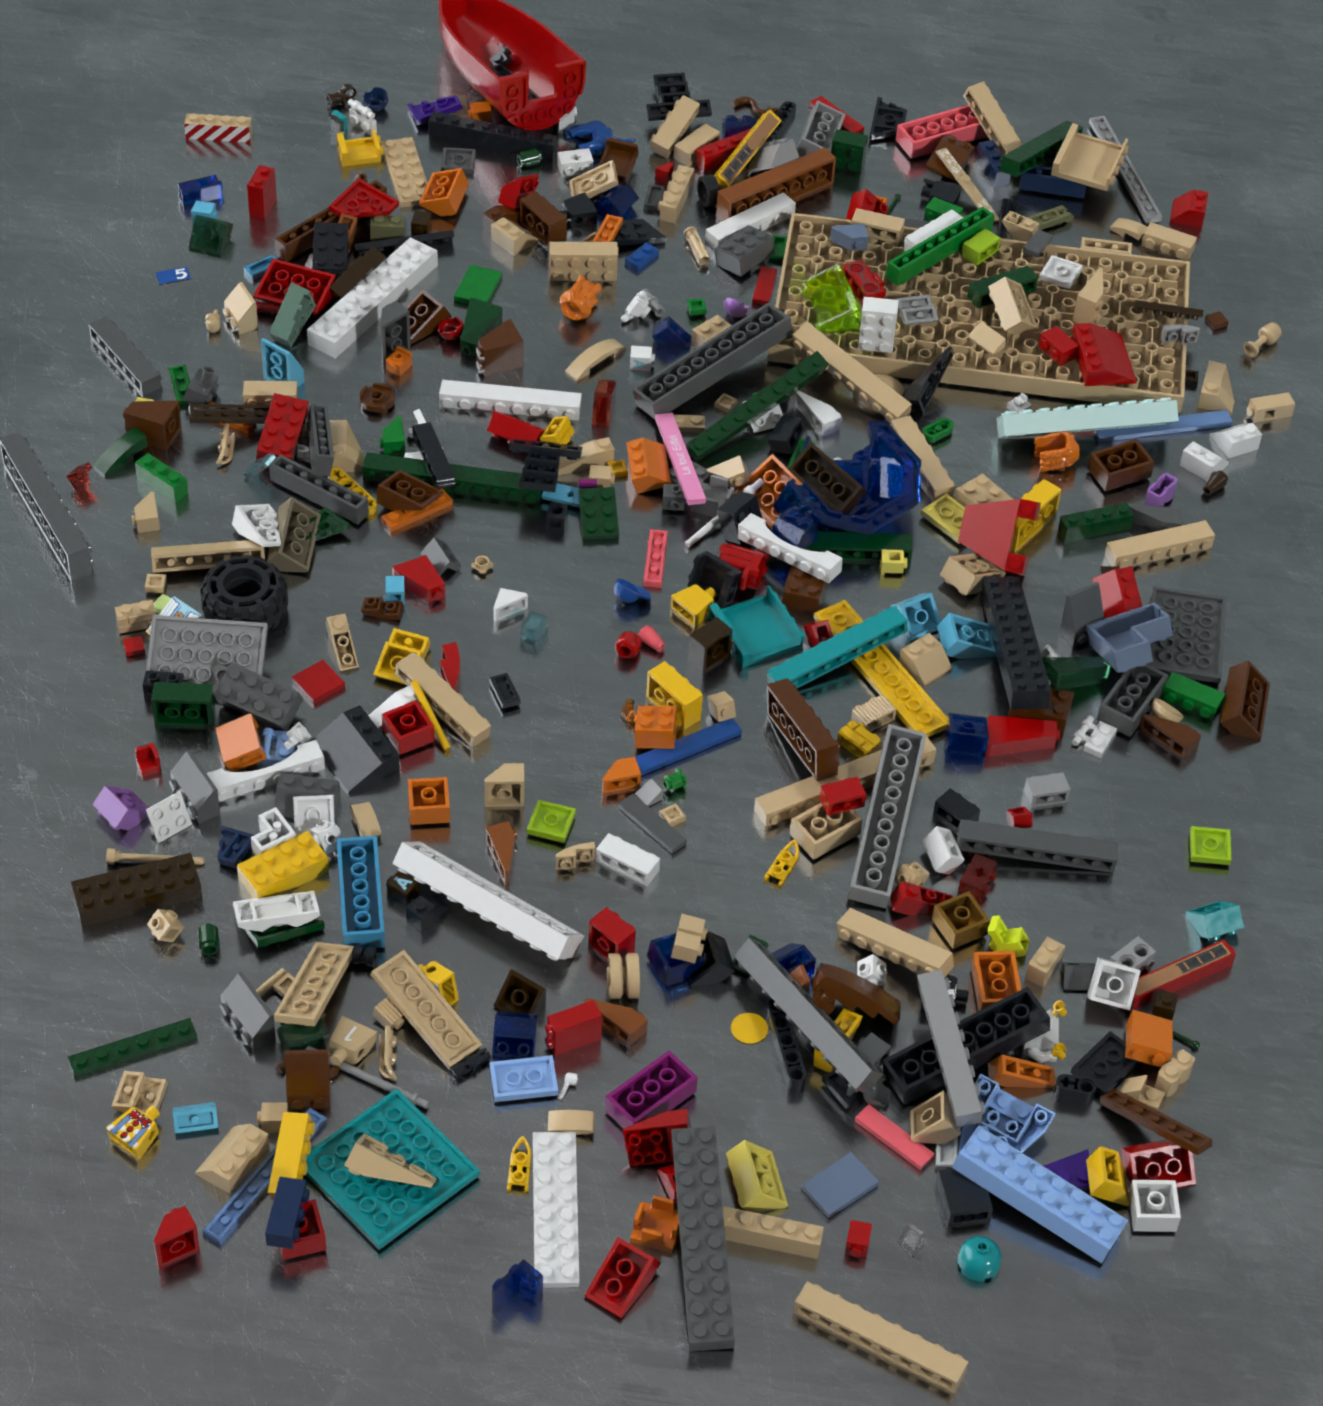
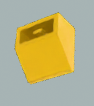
M1099 1146L1086 1159L1090 1195L1129 1206L1126 1171L1119 1152Z

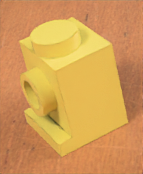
M881 550V575L885 573H903V570L907 569V558L904 557V550Z

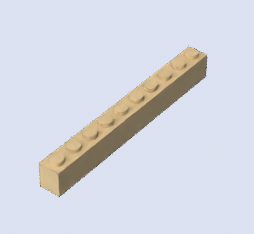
M927 736L919 768L935 762L937 749ZM882 750L838 766V775L820 781H816L812 776L755 798L754 811L763 825L767 827L772 824H778L785 819L793 818L820 804L821 785L858 777L864 789L874 785Z

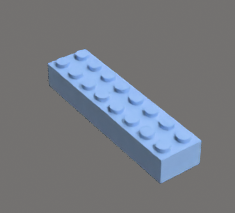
M981 1126L976 1128L959 1152L952 1166L953 1169L1101 1264L1128 1222L1126 1218Z

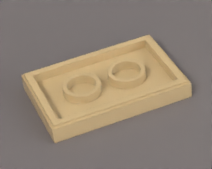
M611 160L569 180L571 196L573 197L585 192L590 199L619 185L614 161Z

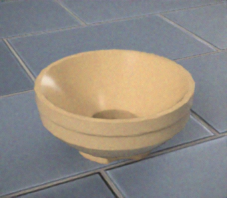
M1158 698L1153 699L1151 703L1152 716L1178 723L1184 718L1178 710Z

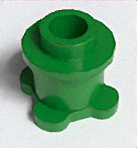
M676 768V773L664 775L662 783L665 790L673 793L678 788H681L683 791L687 789V778L680 768Z

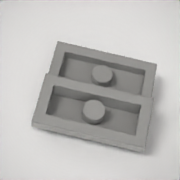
M930 295L896 299L899 300L898 312L905 326L938 322L935 305L932 306Z

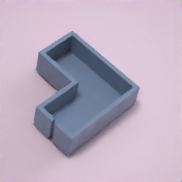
M1155 602L1086 625L1089 645L1117 673L1127 672L1131 668L1142 667L1147 663L1153 662L1150 643L1163 641L1173 636L1170 616Z

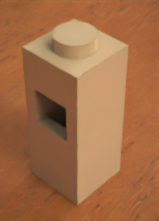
M1289 392L1251 398L1246 411L1253 423L1292 417L1295 402Z

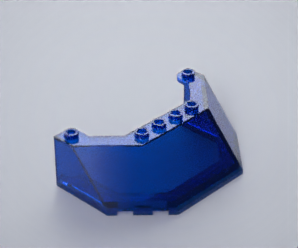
M885 421L877 428L878 432L873 440L862 451L863 458L870 464V485L866 487L868 492L848 515L843 514L841 511L830 509L806 481L802 485H797L794 478L786 483L773 507L785 520L830 530L872 535L921 503V459Z

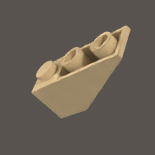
M346 614L327 617L325 624L340 672L359 668Z

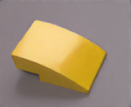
M393 628L389 641H386L373 676L406 685L395 675L396 663L412 652H415L425 660L431 645L429 637Z

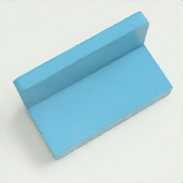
M216 1102L172 1108L175 1134L218 1128Z

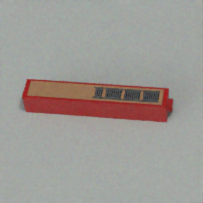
M1221 940L1140 976L1130 1010L1138 1009L1155 1001L1158 989L1173 993L1233 966L1236 956L1233 947L1225 940Z

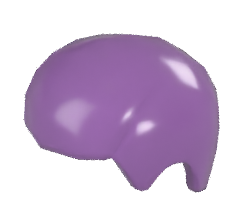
M729 297L723 302L726 312L734 318L744 317L751 307L750 305H744V302L740 303Z

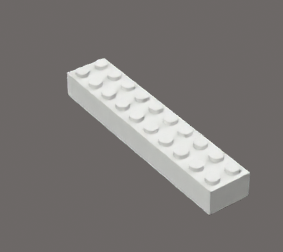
M410 237L307 329L308 345L336 359L381 318L383 307L394 301H400L438 266L437 250Z
M420 841L401 843L392 863L398 867L400 872L413 875L414 880L422 884L427 883L431 886L430 889L437 893L446 894L448 900L463 904V908L467 911L477 912L480 914L479 917L481 919L496 923L498 929L506 932L510 931L513 933L514 938L529 942L531 948L546 952V956L552 960H566V958L575 957L584 938L583 934Z

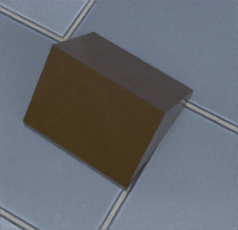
M510 969L493 1006L524 1025L529 1026L546 1006V988Z

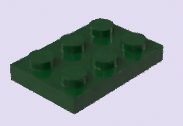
M615 487L578 489L582 540L619 538Z

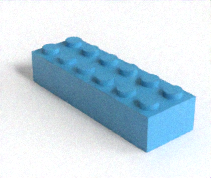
M377 836L337 838L343 944L350 946L362 944L367 948L370 946L377 948L385 947Z

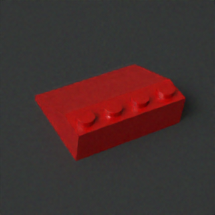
M272 259L253 298L282 305L292 282L310 291L316 304L311 314L317 315L332 301L334 294L330 286L337 278L335 274Z
M1092 323L1073 324L1071 339L1079 346L1076 359L1085 386L1136 384L1137 381L1122 334Z

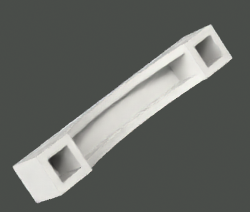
M752 513L738 524V539L820 580L830 583L842 571V557L828 550L826 552H816L793 546L774 535L767 528L766 520Z
M313 740L297 745L298 749L291 756L267 768L248 772H228L221 768L208 772L207 775L218 789L219 801L278 784L281 773L304 776L325 769L324 755L317 741Z

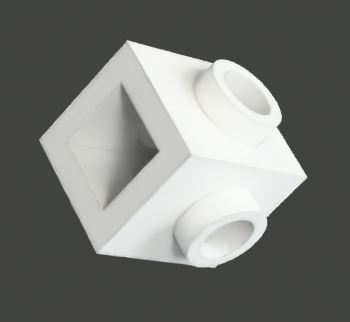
M321 821L316 824V827L310 829L312 837L326 855L337 850V838H340L341 835L337 825L328 821Z
M874 954L857 962L858 976L878 987L886 984L887 970L885 962Z

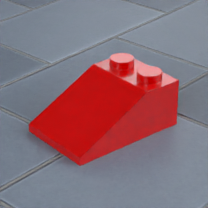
M617 1237L584 1296L622 1318L651 1282L661 1262Z

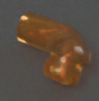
M630 698L626 699L621 714L627 722L634 723L636 722L637 713L635 714V710H632L635 702Z

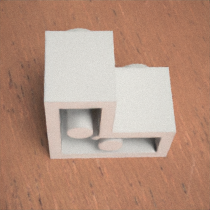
M276 807L258 815L260 833L251 837L252 853L256 856L296 836L294 830Z

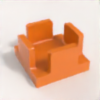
M654 1195L652 1204L640 1202L634 1218L630 1242L672 1254L679 1235L678 1211L674 1209L675 1201Z

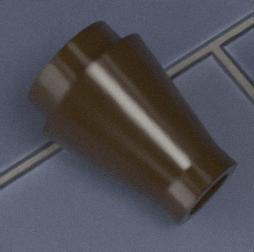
M1220 470L1213 472L1207 484L1203 487L1204 493L1210 496L1215 491L1224 487L1228 481L1227 475Z

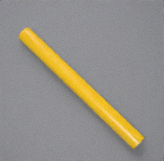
M417 679L411 681L410 684L424 712L434 725V732L443 750H448L451 746Z

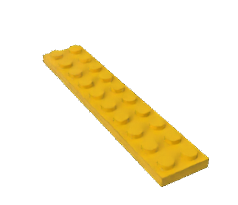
M846 600L814 613L816 621L829 620L833 637L838 633L846 631L853 625L863 622L862 618ZM884 644L851 660L852 664L879 695L882 694L897 709L896 715L908 729L926 733V736L930 737L951 727V721Z

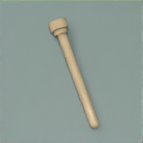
M107 848L106 864L115 865V863L120 861L154 862L175 856L120 853V851H116L114 848ZM193 857L195 865L204 864L205 860L203 857Z

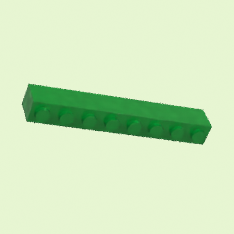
M984 207L977 209L888 261L886 278L897 286L960 250L963 243L975 236L976 233L985 228L992 231L995 215Z

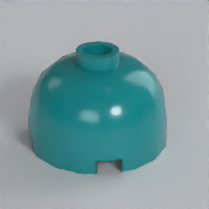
M974 1236L966 1240L960 1247L957 1264L962 1269L961 1272L964 1276L974 1281L983 1282L985 1279L994 1278L998 1274L1001 1267L1002 1254L1000 1248L992 1239L985 1236Z

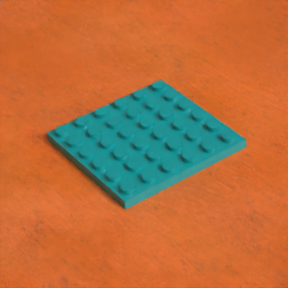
M397 1088L313 1147L310 1155H307L306 1158L308 1166L306 1176L378 1250L480 1176V1170ZM365 1133L389 1147L387 1151L391 1154H401L405 1157L404 1159L408 1165L415 1164L437 1178L431 1188L367 1177L361 1174L355 1175L344 1165L355 1143Z

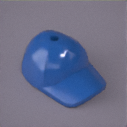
M621 578L616 580L614 593L619 600L626 603H634L640 598L651 602L650 593L646 589Z

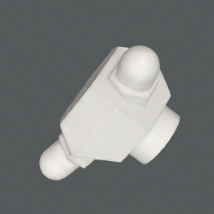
M645 291L637 293L627 306L625 314L621 316L622 322L625 323L632 318L638 319L639 317L644 320L650 312L651 308L648 306L649 301Z

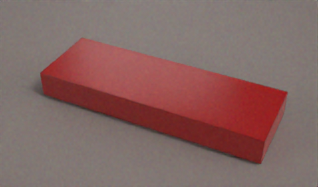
M761 266L752 303L760 305L770 303L778 269Z

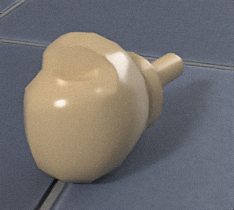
M215 309L213 313L205 316V324L210 333L218 332L221 327L220 316L218 315V310Z

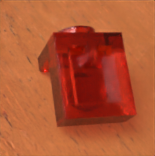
M89 462L81 464L66 477L73 487L79 490L90 480L88 471L93 467Z

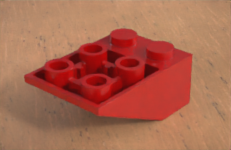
M688 1109L666 1111L624 1128L623 1135L629 1165L638 1166L674 1162L671 1129L691 1128Z

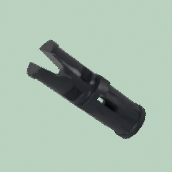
M483 1048L472 1056L464 1057L461 1063L449 1068L452 1078L458 1080V1078L468 1072L476 1071L478 1066L491 1060L489 1051Z

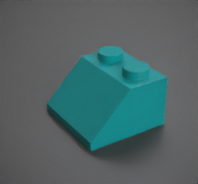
M1218 901L1185 911L1199 937L1207 938L1208 941L1217 940L1223 934L1238 933L1237 930L1244 928L1239 904Z

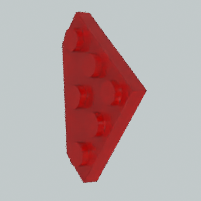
M358 178L329 205V211L339 217L341 213L353 217L390 215L399 206V201Z

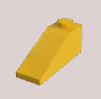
M844 1008L834 1022L852 1040L863 1016ZM814 1049L813 1066L828 1073L836 1069L833 1064L831 1065L823 1059L822 1056L824 1054L821 1051Z

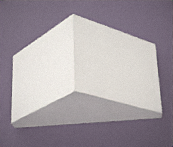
M500 588L494 605L495 622L527 609V593Z

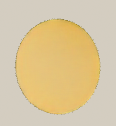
M743 1013L733 1019L731 1032L737 1040L753 1044L762 1041L766 1037L768 1025L764 1018L755 1013Z

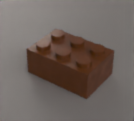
M536 191L520 199V225L538 238V241L548 249L550 242H566L567 217Z
M1134 439L1090 453L1088 470L1104 491H1108L1150 478L1155 462L1139 441Z
M791 565L783 590L782 604H785L786 608L814 614L819 611L827 582Z
M1050 686L1049 709H1009L1008 717L1057 721V729H1060V734L1063 735L1075 692Z

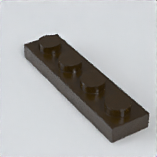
M1139 300L1134 301L1133 307L1137 308V312L1147 313V310H1151L1157 315H1164L1165 312L1171 313V317L1181 318V315H1185L1191 320H1198V317L1202 318L1204 311Z

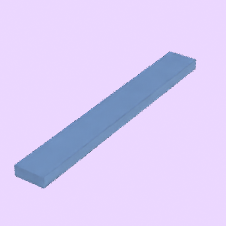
M1227 410L1181 415L1178 416L1179 421L1172 424L1095 430L1094 433L1098 442L1227 427L1232 426L1233 421Z
M309 1108L305 1113H309L312 1121L315 1123V1132L310 1137L311 1141L327 1123V1118ZM276 1147L204 1228L202 1232L205 1237L221 1246L266 1194L269 1188Z

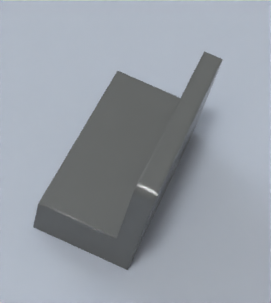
M433 538L421 551V555L428 557L440 576L447 568L458 571L462 567L447 543L437 538Z
M1062 962L1061 971L1064 973L1063 988L1065 990H1089L1096 963Z

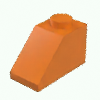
M635 757L616 760L602 778L603 794L641 787V772Z

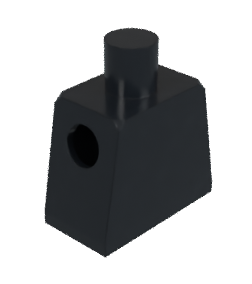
M935 181L932 188L923 186L921 196L928 197V203L933 197L957 205L962 187L958 183Z
M585 192L562 202V211L560 212L567 217L570 227L597 224V210Z

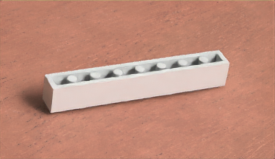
M442 380L439 392V407L487 412L497 411L507 414L548 418L567 416L570 420L578 421L582 404V393Z

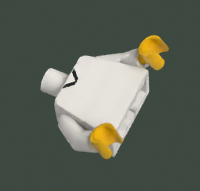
M1056 1001L1053 1009L1046 1011L1050 1016V1031L1023 1044V1055L1029 1056L1038 1063L1056 1062L1057 1057L1060 1060L1065 1058L1066 1054L1064 1051H1067V1048L1063 1043H1059V1018H1056V1015L1064 1017L1067 1014V1010L1064 1008L1066 1005L1063 1001Z

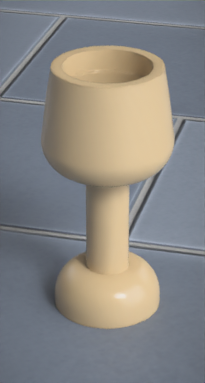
M1274 322L1260 328L1258 332L1259 339L1255 342L1248 341L1243 345L1245 354L1251 358L1256 357L1259 353V347L1263 343L1272 345L1279 339L1282 334L1281 328Z

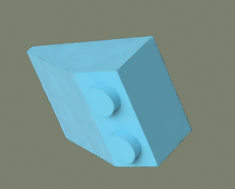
M262 338L261 349L264 379L267 381H297L298 387L303 384L304 369L291 352Z
M948 613L938 624L937 629L940 641L947 656L957 659L997 657L988 623Z

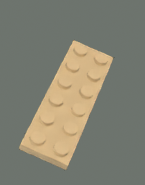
M405 137L381 141L384 159L400 208L420 205V199L428 183L413 138Z
M315 942L274 1014L275 1022L315 1026L350 964L355 946Z
M405 950L371 972L370 975L448 1070L463 1061L464 1057L470 1056L482 1047L483 1044Z

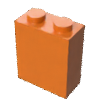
M1132 1010L1126 1023L1125 1057L1162 1067L1169 1062L1172 1056L1173 1021Z

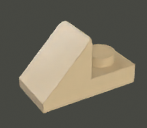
M1147 1075L1126 1078L1119 1090L1120 1092L1158 1111L1165 1092L1145 1085Z

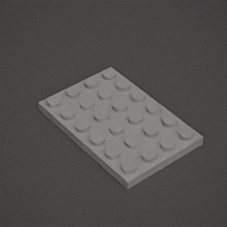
M153 615L146 671L183 673V683L213 684L214 694L231 662L263 676L268 624Z

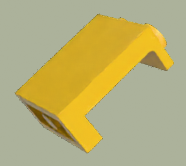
M372 130V137L345 140L343 133H336L337 148L343 167L381 162V155H384L380 135H377L375 130Z

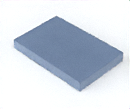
M850 1152L801 1185V1189L829 1219L879 1186V1181Z

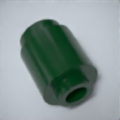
M536 148L520 152L517 155L519 166L524 168L540 164V160H542L541 152Z
M210 923L204 924L197 931L199 949L205 955H213L218 952L220 947L218 927Z

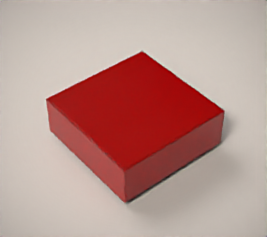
M142 636L123 639L126 657L145 654Z

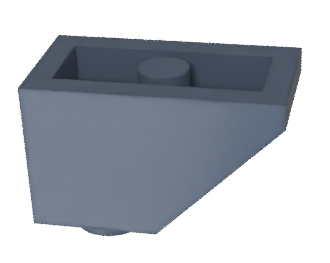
M865 224L832 226L831 242L850 251L867 250L869 236Z

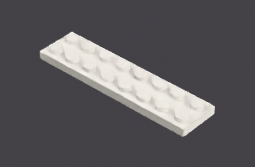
M533 1132L535 1288L579 1287L576 1132Z

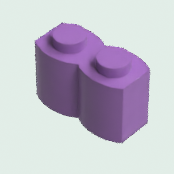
M1169 473L1162 474L1157 482L1149 486L1144 505L1164 507V504L1174 497L1178 478Z

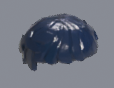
M373 87L372 90L364 93L362 98L363 105L374 112L383 110L388 104L387 91L380 87Z

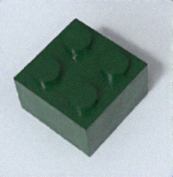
M836 129L831 147V154L836 157L835 168L861 173L866 159L868 135Z

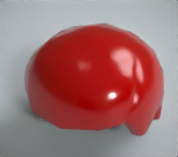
M458 317L442 320L438 326L439 335L444 340H457L462 335L463 321Z

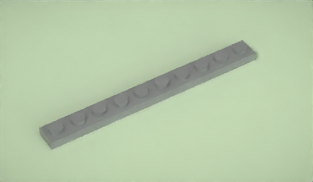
M1105 116L1089 119V124L1098 139L1121 145ZM1124 155V162L1122 166L1119 165L1118 175L1146 224L1162 221L1163 216L1128 155Z

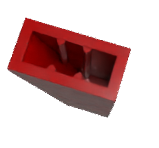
M426 555L392 566L393 576H404V588L425 601L432 602L445 597V583Z

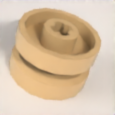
M619 953L608 954L607 986H609L610 999H621L623 986H625L628 999H639L640 969L638 953H627L625 956V966H622V957Z

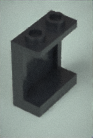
M708 551L698 554L694 558V566L688 576L689 582L687 586L698 585L704 591L712 587L716 592V598H718V606L723 608L731 604L742 571Z

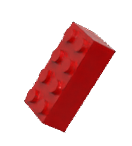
M274 393L257 447L256 462L269 465L280 454L294 461L297 445H299L307 419L309 401Z

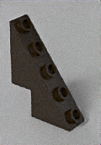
M373 245L363 257L360 255L330 286L333 294L342 299L386 259V256Z

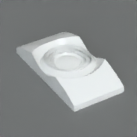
M314 891L233 901L237 925L239 928L263 932L270 927L286 924L298 927L320 916Z

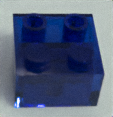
M628 182L623 185L619 183L613 189L603 192L604 196L594 201V207L600 216L606 217L608 214L620 217L639 197Z
M790 943L771 953L789 974L800 965L804 966L808 977L815 972L816 958L805 945Z
M497 1011L494 1023L492 1057L510 1059L534 1057L539 1015Z

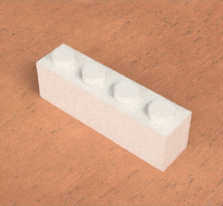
M954 210L942 214L915 232L908 234L904 240V251L911 249L964 217Z

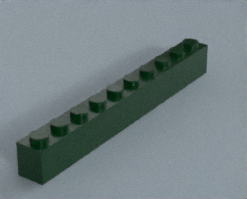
M818 351L813 353L687 442L686 448L690 459L695 463L702 460L823 374L829 363Z
M369 452L366 454L362 466L363 480L382 483L400 469L435 487L424 460ZM449 464L454 474L455 486L442 488L446 492L540 504L543 491L519 488L522 473Z

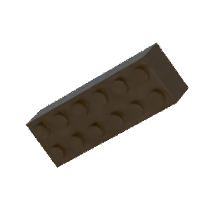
M191 853L71 881L73 898L82 927L202 898L201 883Z

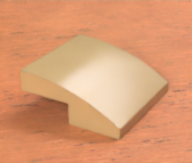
M124 1071L112 1103V1108L125 1113L132 1107H136L144 1113L150 1106H154L159 1111L168 1082L166 1079L147 1078L144 1072Z

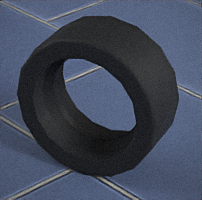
M713 174L699 177L697 191L701 204L704 207L717 205V196L720 188L716 177Z

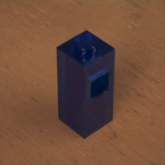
M216 175L177 183L178 195L183 206L195 204L196 200L205 202L222 198L223 184Z

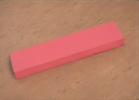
M650 529L643 580L644 587L662 588L668 531Z
M868 1104L855 1117L856 1123L920 1171L934 1159L935 1153L923 1144L913 1142L911 1135Z

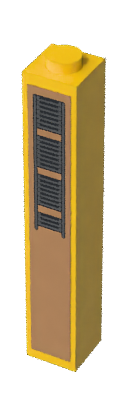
M768 110L760 117L714 175L720 190L732 184L782 121L771 110Z

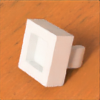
M1021 393V395L1007 402V408L1018 414L1022 410L1031 409L1032 404L1027 401L1028 397Z

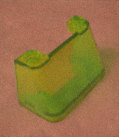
M839 263L802 281L804 288L801 290L805 298L809 297L817 315V322L815 323L817 330L823 332V334L860 330L862 311Z

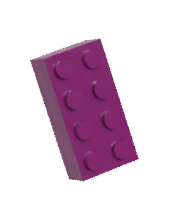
M669 1050L606 1095L605 1111L624 1129L663 1112L671 1111L697 1091L698 1077Z

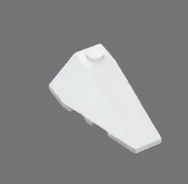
M270 504L235 506L232 525L240 535L262 547L281 545L280 534L277 529L278 522H276L277 514Z

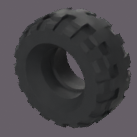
M245 555V557L234 556L230 557L229 560H222L217 563L215 568L212 567L208 571L204 582L201 584V606L206 619L267 623L268 630H273L282 621L287 612L288 590L285 577H282L281 571L274 564L268 563L266 559L261 557L253 558V556ZM242 592L255 593L246 597L234 596V594Z

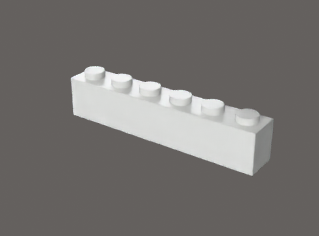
M781 193L707 228L705 242L715 250L717 246L747 225L764 231L791 218V214L795 213L796 203L785 193Z

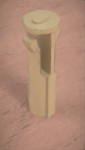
M693 226L686 228L684 236L688 240L698 264L702 266L709 263L711 257L697 229Z

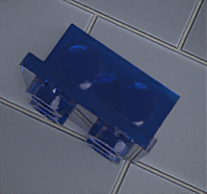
M726 115V118H722L724 138L752 129L757 121L751 115H742V118H737L735 115Z
M524 1259L519 1264H514L509 1269L508 1274L503 1278L497 1279L492 1286V1310L497 1312L520 1290L526 1299H531L537 1304L543 1299V1275Z

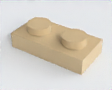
M674 415L680 432L702 433L705 430V416Z

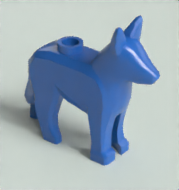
M597 120L583 124H574L570 128L563 129V135L566 139L577 136L592 140L591 142L578 145L579 149L589 148L592 156L603 155L606 148V139L616 138L613 137L611 128H607L603 122ZM616 138V139H618V140H620V141H624V142H635V141H636L635 138H630V139Z

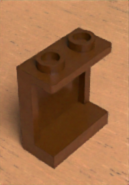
M607 138L606 148L600 164H596V167L613 160L616 166L618 183L627 186L639 154L638 145L633 142L620 141L616 138Z

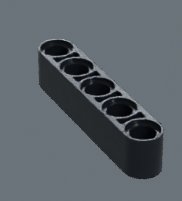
M431 422L413 425L412 432L415 442L435 487L442 489L455 486L453 471Z
M771 998L767 1004L766 1019L787 1089L790 1092L799 1093L805 1087L806 1069L792 1023L785 1017L787 1014L773 1004L775 1001Z

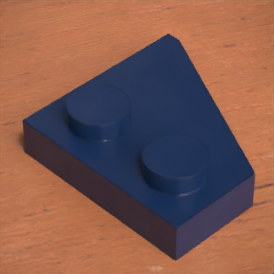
M222 826L220 830L221 839H219L218 862L222 865L237 868V865L240 864L251 849V837L254 835Z

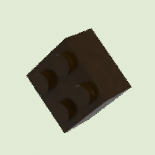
M716 617L698 630H694L689 635L688 661L704 673L730 656L733 629Z

